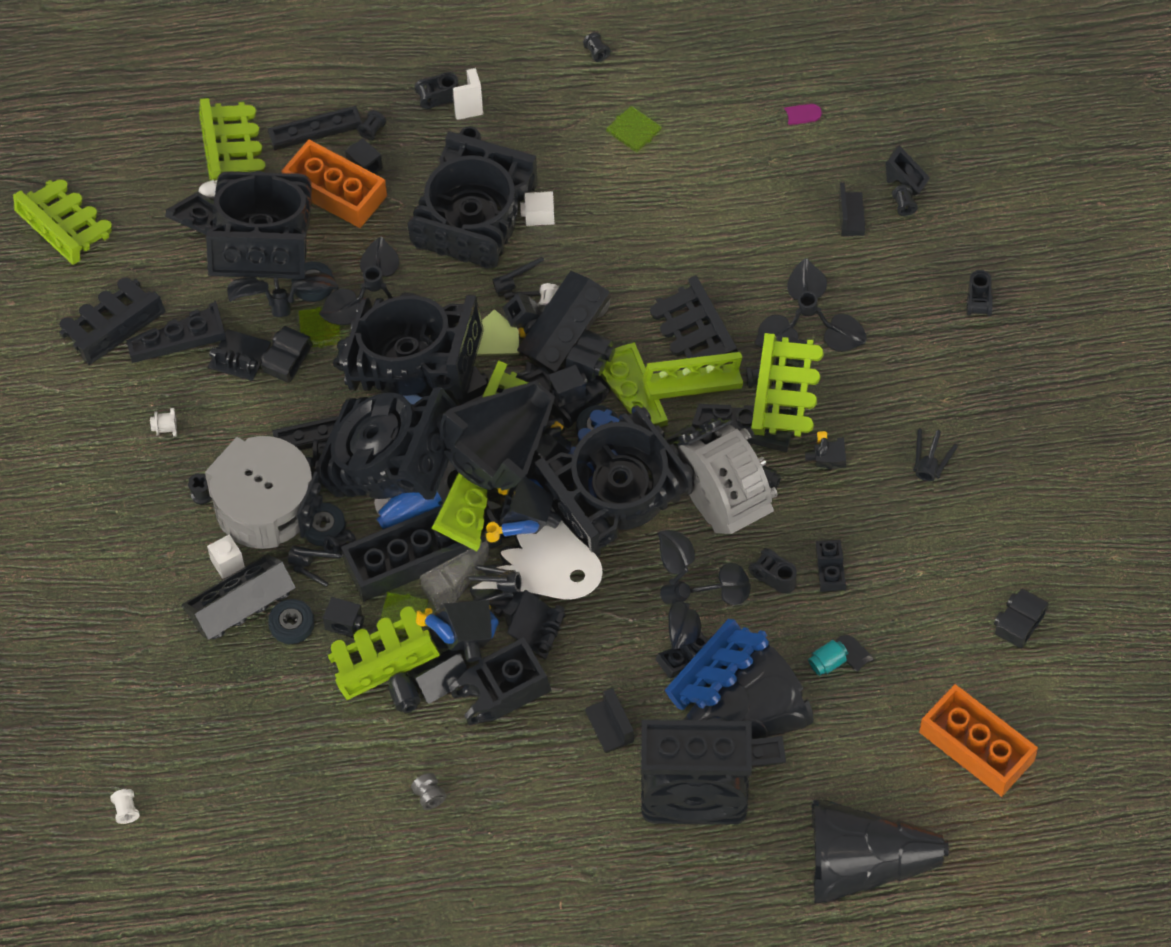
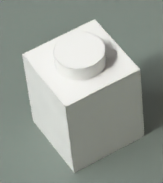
M553 192L525 193V202H520L521 217L526 216V226L554 225Z
M230 534L207 546L211 562L222 579L245 567L242 553Z

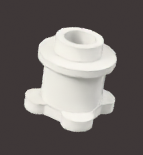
M170 408L171 413L158 414V411H156L154 416L150 417L151 431H156L157 436L165 432H173V437L177 436L175 408Z

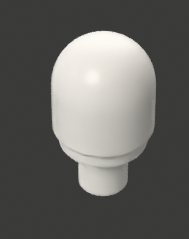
M217 180L203 183L199 188V192L213 200Z

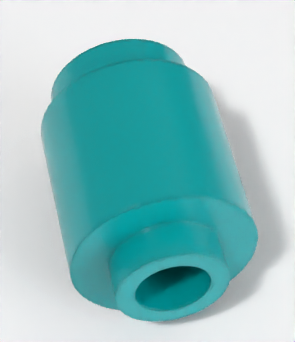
M831 640L814 651L808 662L818 676L822 674L827 675L847 661L846 655L848 652L840 641L835 642Z

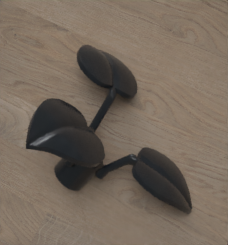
M382 236L370 244L360 260V269L363 273L364 283L361 284L359 296L356 298L352 290L343 288L332 292L327 297L319 313L321 318L335 325H350L356 317L357 304L362 300L366 289L372 292L382 289L388 299L393 298L384 283L383 277L393 275L398 270L400 261L396 251ZM405 292V293H402L400 296H411V295H413V296H418V295H416V294H414V293Z
M805 258L792 271L787 283L789 295L792 299L798 300V309L792 323H789V320L782 315L767 317L759 327L755 344L763 349L765 333L775 334L779 342H782V337L790 338L792 336L798 339V332L793 327L797 324L800 315L809 317L815 313L818 314L823 324L828 328L824 333V340L827 346L834 351L846 352L865 344L867 337L861 324L847 314H837L832 318L831 324L828 323L821 312V308L818 307L817 300L827 289L826 277L809 259Z
M315 272L305 274V279L293 281L290 294L287 293L286 289L279 288L278 278H274L275 290L270 294L268 290L269 285L264 280L258 281L255 277H244L235 279L228 285L227 295L229 302L240 297L265 292L269 306H271L272 315L275 317H285L291 314L290 303L294 302L296 289H339L338 284L330 275Z
M663 530L657 532L660 540L662 563L668 572L678 574L675 578L669 580L670 584L663 585L660 591L663 602L672 604L669 610L668 625L671 646L674 650L693 643L701 633V620L695 610L689 609V603L683 602L687 600L690 593L721 588L722 600L729 605H738L749 597L751 584L741 566L736 563H726L719 570L718 576L721 584L690 588L688 584L679 580L688 572L687 565L692 564L695 560L694 547L684 534L673 530Z

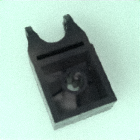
M524 637L479 660V664L467 669L449 687L453 698L479 697L477 702L464 714L468 725L495 721L551 692L547 675Z

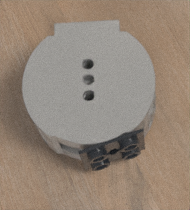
M256 436L243 441L236 437L205 471L209 494L213 500L216 519L226 535L230 534L235 542L247 547L259 549L278 547L280 543L291 539L299 532L301 538H304L306 531H310L313 526L315 509L319 510L323 501V495H320L321 483L318 480V473L315 472L312 477L310 466L303 453L291 443L280 438Z

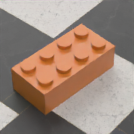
M308 140L281 171L282 173L303 174L307 176L312 184V203L359 228L364 225L387 197L385 179L311 140Z
M956 684L934 705L921 721L920 734L1001 797L1035 761L1038 751L1037 746Z

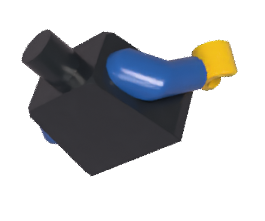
M526 476L510 489L501 490V488H498L500 494L506 495L499 521L502 526L499 527L497 523L490 522L486 526L488 532L486 539L489 542H496L499 540L500 534L504 536L537 534L545 525L556 529L560 524L562 515L551 510L553 495L546 491L536 479H529Z
M489 600L444 603L435 612V615L432 614L433 610L431 608H426L425 614L418 610L416 623L420 626H428L447 643L451 651L464 650L467 662H475L482 659L480 648H483L494 637L498 619L490 611Z

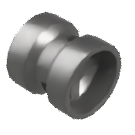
M427 773L418 777L411 785L414 793L420 796V804L425 810L439 806L447 797L444 790L437 786L438 780L433 773Z

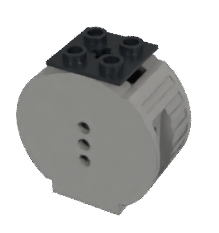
M718 418L716 420L709 419L701 423V429L693 432L688 430L678 436L679 440L672 444L674 446L680 445L677 448L680 460L683 464L685 462L688 463L693 470L692 481L694 486L693 492L690 494L693 503L705 520L711 524L715 533L732 534L773 512L772 498L777 497L778 494L775 487H769L767 477L762 468L766 464V460L760 463V461L764 460V457L757 458L747 439L751 438L748 430L743 428L739 431L730 425L732 420L722 421L721 418Z

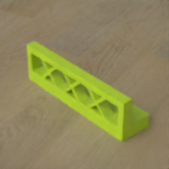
M741 352L647 363L643 383L648 399L655 400L742 389L743 380L739 371L742 361Z

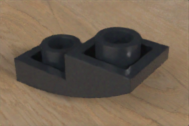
M841 540L816 541L820 592L845 591L846 580Z
M701 632L698 639L693 643L673 650L670 648L660 652L655 660L667 676L673 678L686 667L708 640Z

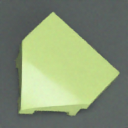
M494 309L482 320L484 332L477 356L519 355L517 351L519 347V330L516 327H511L508 320Z

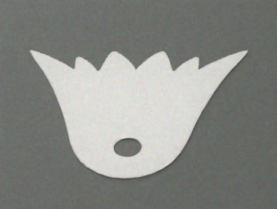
M562 520L556 529L545 525L537 534H518L517 538L522 549L515 548L502 551V556L511 565L497 567L504 570H516V572L520 573L522 579L520 591L524 592V590H527L530 593L559 599H576L588 595L599 585L603 574L602 565L598 557L571 532ZM574 570H582L585 573V578L581 582H573L570 579V574ZM483 581L472 587V589H497L496 582Z

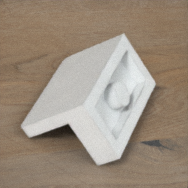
M476 68L467 70L468 85L453 88L457 120L483 114L481 84Z

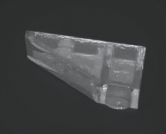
M487 541L480 544L478 551L470 549L420 576L421 587L436 611L444 603H455L472 582L468 577L476 576L480 571L475 566H483L489 559V544Z

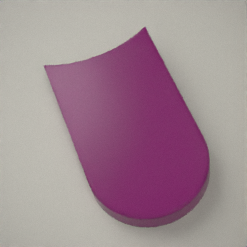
M815 104L784 108L788 114V124L790 125L815 122L820 119L822 114L821 108Z

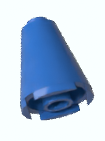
M436 492L434 500H425L420 493H401L392 497L378 511L380 516L376 519L384 530L440 507L443 504L442 498L438 492Z

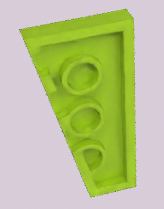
M635 342L615 348L612 360L605 363L601 374L603 380L630 414H632V407L638 405L640 408L645 407L651 416V422L654 426L662 427L668 425V419L660 400L648 399L643 383L646 368Z
M458 472L432 529L478 551L481 543L480 536L484 524L483 516L487 504L488 489L473 484Z

